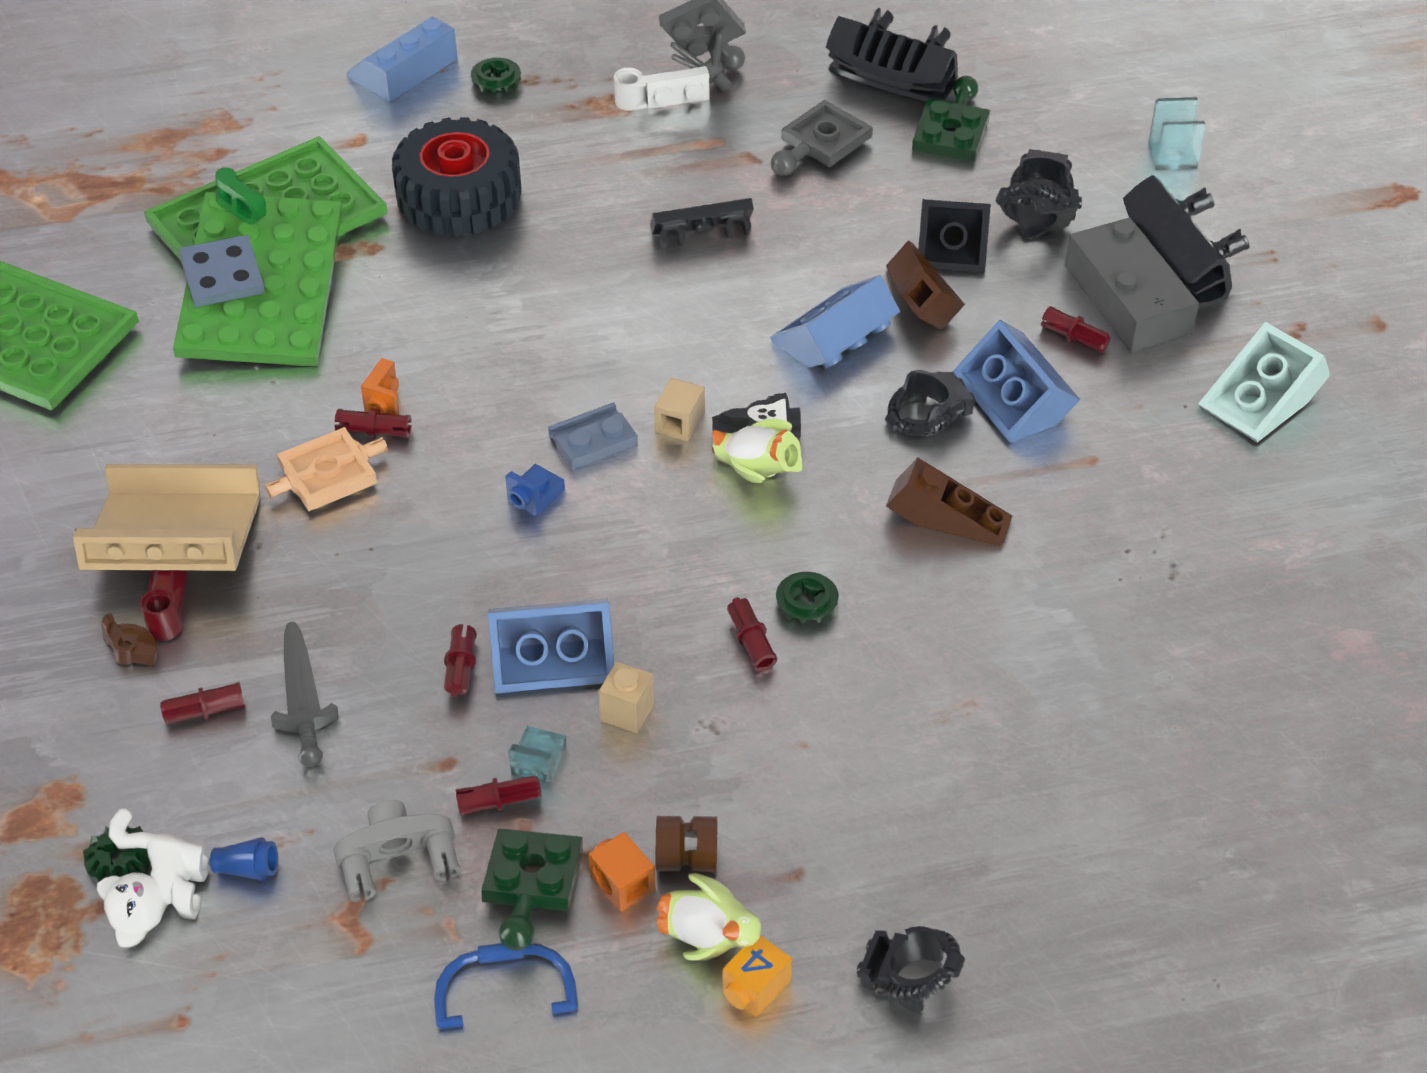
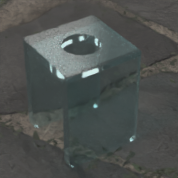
M1197 97L1156 99L1148 141L1155 171L1198 168L1206 124L1205 121H1195L1199 104Z

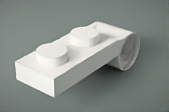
M704 66L643 76L635 68L619 69L614 74L615 105L619 109L632 111L709 100V72L707 67Z

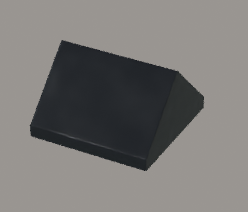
M922 199L918 250L937 270L985 273L991 204Z

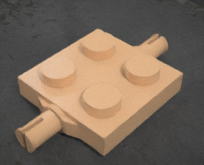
M344 427L278 453V463L285 476L265 483L266 492L270 499L291 490L300 497L309 512L377 484V478L368 459L388 452L386 442L383 440V437H380L362 445L354 440Z

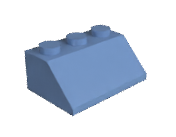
M432 16L363 59L347 71V77L388 102H392L458 59L455 29Z
M878 275L841 288L770 336L773 344L807 368L821 364L824 368H828L843 358L840 353L844 350L852 351L867 342L865 337L870 332L876 334L891 325L889 319L898 314L900 309L882 276Z
M999 320L952 371L958 378L963 380L967 391L973 393L978 405L1011 443L1055 427L1080 401V398L1022 331L1002 320Z
M608 598L493 608L488 611L495 693L603 684L614 666Z

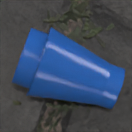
M263 837L226 847L213 848L210 854L211 870L214 874L224 873L263 881L267 876L275 875L277 871V846L275 842L266 841Z

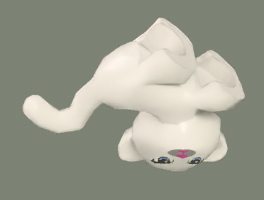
M126 808L119 809L111 819L108 836L119 849H147L152 872L150 876L144 873L132 872L122 877H106L97 883V892L104 900V910L110 925L116 930L115 936L119 947L131 948L139 944L145 938L146 933L160 923L168 904L172 903L176 913L183 919H196L200 909L201 897L194 894L195 884L190 883L189 880H206L210 867V858L208 855H203L205 844L186 841L170 833L138 832L129 834L125 830L132 819V814Z

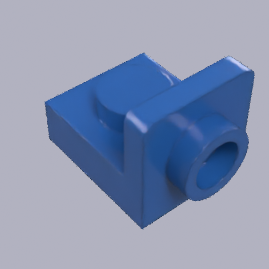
M536 463L522 476L513 471H510L505 476L508 500L515 507L525 509L535 516H538L565 490L563 478Z

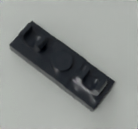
M752 198L653 213L650 221L652 235L660 234L659 244L662 249L667 247L666 236L669 234L676 235L679 246H682L686 238L685 232L694 230L697 234L707 233L721 224H726L724 232L727 238H732V225L740 224L744 229V235H749L751 230L750 218L754 210Z

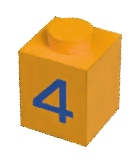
M760 935L757 943L742 948L723 968V993L726 999L734 1007L740 1010L745 1008L755 1017H758L791 982L792 957Z

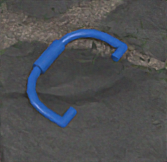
M502 943L478 946V950L462 954L444 968L439 976L434 996L436 1026L439 1029L463 1026L462 1015L447 1017L445 996L447 984L454 973L463 966L476 961L483 964L524 958V955H538L548 959L561 972L566 1001L551 1003L552 1014L576 1011L578 1008L576 984L570 965L557 951L541 944H530L521 951L509 950Z

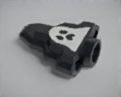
M786 393L774 394L773 396H768L765 400L752 402L746 408H732L713 416L712 431L735 433L746 426H751L764 419H781L791 423L792 429L790 432L796 438H800V407L790 408Z

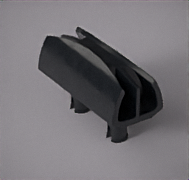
M877 8L869 25L845 17H837L825 46L830 51L828 56L834 60L829 65V70L872 87L926 102L928 98L946 101L953 92V85L958 78L957 53L954 50L944 48L951 36L950 31L946 27L938 35V25H934L926 42H922L888 31L887 28L894 18L893 14L888 10L881 17V9Z
M1154 175L1149 176L1127 193L1123 201L1128 216L1199 302V307L1228 299L1232 289L1230 264L1225 259L1249 249L1250 245L1246 235H1241V229H1237L1218 242H1213L1207 238L1193 221L1191 216L1215 206L1211 193L1207 194L1204 187L1200 191L1186 197L1185 200L1179 201L1174 198L1165 185Z

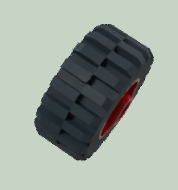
M450 117L443 118L441 122L437 123L433 121L425 123L423 128H415L408 134V138L404 137L392 156L391 166L397 206L408 221L413 225L417 224V227L423 231L429 232L432 230L436 235L440 236L453 234L454 237H464L466 233L476 235L482 233L485 228L491 230L498 226L500 220L505 221L519 204L522 187L518 149L508 134L504 133L503 130L494 124L489 126L484 120L477 119V121H471L469 117L451 120Z

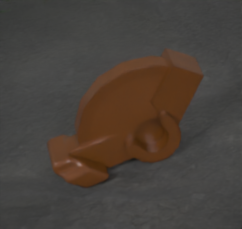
M112 614L104 615L101 621L103 639L107 645L112 647L115 661L121 665L138 663L155 667L159 654L153 635L146 628L136 624L122 623L117 625Z

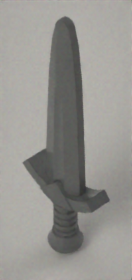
M289 622L284 632V669L288 715L275 711L271 715L272 727L278 730L299 733L301 749L298 760L302 765L312 767L318 765L323 759V752L317 746L315 731L339 718L338 707L331 703L320 710L313 672L302 632L297 623Z

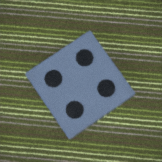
M248 235L179 248L194 308L265 294L262 278Z

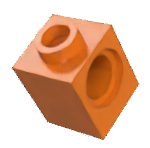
M622 832L613 839L603 840L589 853L591 879L620 913L656 891L655 866L625 832Z

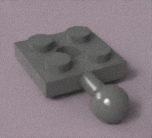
M690 0L659 15L660 26L678 45L695 57L714 49L716 36L718 33H722L721 64L730 71L738 70L743 66L745 62L743 50L738 46H730L728 42L746 34L745 24L724 0Z
M823 100L782 128L781 139L795 148L790 151L780 150L776 152L771 158V168L779 176H788L795 171L797 162L806 155L831 167L871 139L873 127L830 102Z

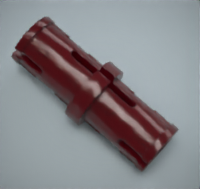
M340 408L337 409L334 422H339V424L334 425L335 431L345 427L348 432L367 434L368 438H376V435H385L408 439L411 434L412 425H408V423L412 422L411 415L380 413L378 409H370L369 412Z

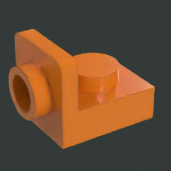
M381 358L361 385L364 412H369L370 409H378L380 413L399 415L397 399L399 380L396 378L395 363L393 361Z

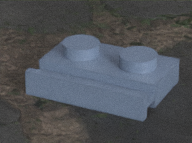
M614 402L548 427L549 438L554 440L556 448L572 471L638 446V435L623 414L617 411Z

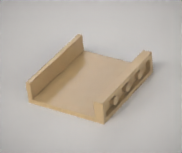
M106 464L105 472L109 495L94 528H77L73 535L79 570L236 571L261 498L257 464Z

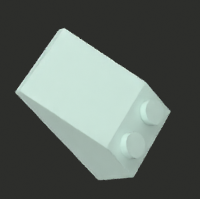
M1265 322L1198 405L1206 412L1258 443L1305 406L1329 378L1330 372L1325 356Z

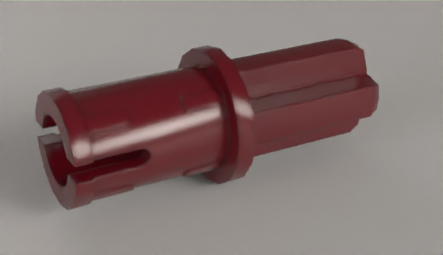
M1049 306L1042 316V320H1044L1041 322L1042 327L1067 337V341L1070 343L1075 340L1099 352H1104L1110 343L1111 337L1107 332L1085 323L1084 318L1081 316L1075 318L1052 306Z
M739 597L732 599V603L727 605V611L738 632L736 635L737 641L745 646L755 670L764 671L773 667L778 658L765 635L767 632L766 626L758 621L748 599H740Z
M463 624L452 628L450 648L444 656V664L447 667L444 690L451 693L452 697H458L459 694L467 693L470 672L476 665V657L473 651L477 633L470 625H467L466 637H462Z
M240 682L204 691L200 687L197 693L163 700L160 704L163 720L167 724L204 716L206 720L209 719L210 714L245 708Z
M537 776L499 783L497 778H493L491 783L456 789L460 816L496 808L500 812L503 811V805L537 799L542 794L540 781Z

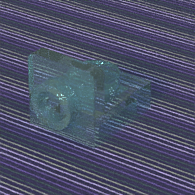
M526 726L519 745L512 744L508 751L511 774L520 778L537 776L539 781L550 784L567 745L566 735Z

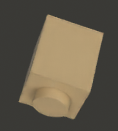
M670 378L654 406L655 432L689 442L705 414V387Z
M616 661L599 689L600 720L638 734L655 704L654 677L652 673Z

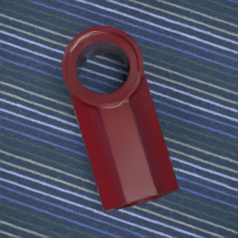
M152 570L148 592L142 596L140 608L146 628L155 640H170L179 635L183 629L181 610L188 581L187 570Z

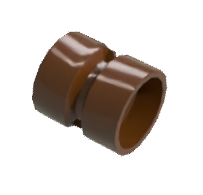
M657 816L656 872H680L684 866H689L692 872H717V816H693L690 822H684L681 816ZM685 837L697 838V850L685 851Z

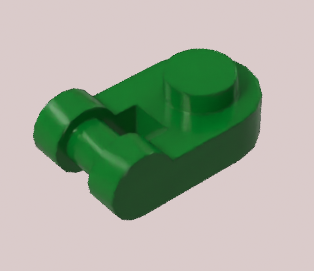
M224 167L216 171L215 182L218 186L216 189V201L219 205L251 225H254L266 216V201L258 191L252 190L236 178V172L231 168Z

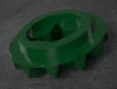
M506 58L482 60L471 70L473 87L480 88L481 92L492 91L495 94L497 91H503L507 93L508 88L517 87L518 81L521 80L520 67L514 61Z
M807 571L791 574L781 581L776 591L778 610L785 612L787 620L797 618L802 625L807 620H814L819 624L824 616L832 617L834 609L838 605L839 594L837 587L829 578L816 572ZM801 591L809 599H814L813 605L807 604L805 600H801Z
M105 826L103 834L91 836L89 847L83 850L85 869L88 875L96 882H100L106 877H122L132 872L145 873L151 865L147 849L143 848L125 849V852L120 853L115 864H113L110 853L115 852L117 846L109 838V827ZM127 826L125 830L129 834L143 832L140 826L136 828Z

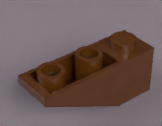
M908 240L886 265L902 299L918 318L943 330L965 305L911 241Z
M919 457L896 479L885 506L917 526L997 546L1004 543L1013 516Z

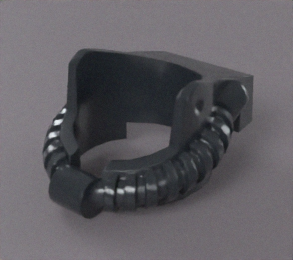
M1029 149L1028 153L1022 155L1019 166L1013 172L1010 186L1030 179L1045 178L1058 184L1059 188L1063 189L1064 196L1069 197V188L1074 189V181L1070 173L1072 162L1068 160L1067 154ZM1031 198L1016 201L1018 205L1033 204Z
M1041 179L1028 180L1016 185L1013 184L1007 188H1001L995 199L1003 213L1019 224L1023 237L1027 239H1033L1046 232L1068 227L1070 222L1075 220L1076 211L1082 207V197L1079 196L1078 189L1069 188V197L1064 196L1062 188H1053L1052 182ZM1031 198L1033 204L1018 205L1012 201L1016 202L1020 199Z
M913 370L907 375L903 387H900L891 397L885 422L893 432L905 433L908 436L910 434L914 437L937 435L943 432L950 422L956 420L960 413L963 417L973 414V406L976 403L975 396L972 392L967 391L963 380L958 378L954 372L938 371L930 373L924 370ZM927 397L939 402L930 407L926 419L916 420L906 417L902 420L899 416L901 407L907 403L915 401L926 402Z
M917 926L905 929L906 934L895 933L893 939H889L886 931L876 930L873 938L867 942L866 955L863 961L859 962L857 967V976L860 978L864 988L874 991L876 996H889L906 1009L921 1012L925 1007L924 997L927 999L930 998V994H937V990L944 989L945 984L947 985L951 982V977L957 978L960 976L965 958L961 954L958 942L951 934L943 930ZM944 953L947 956L943 968L939 967L933 974L924 978L907 979L898 975L902 968L912 961L922 959L942 961Z

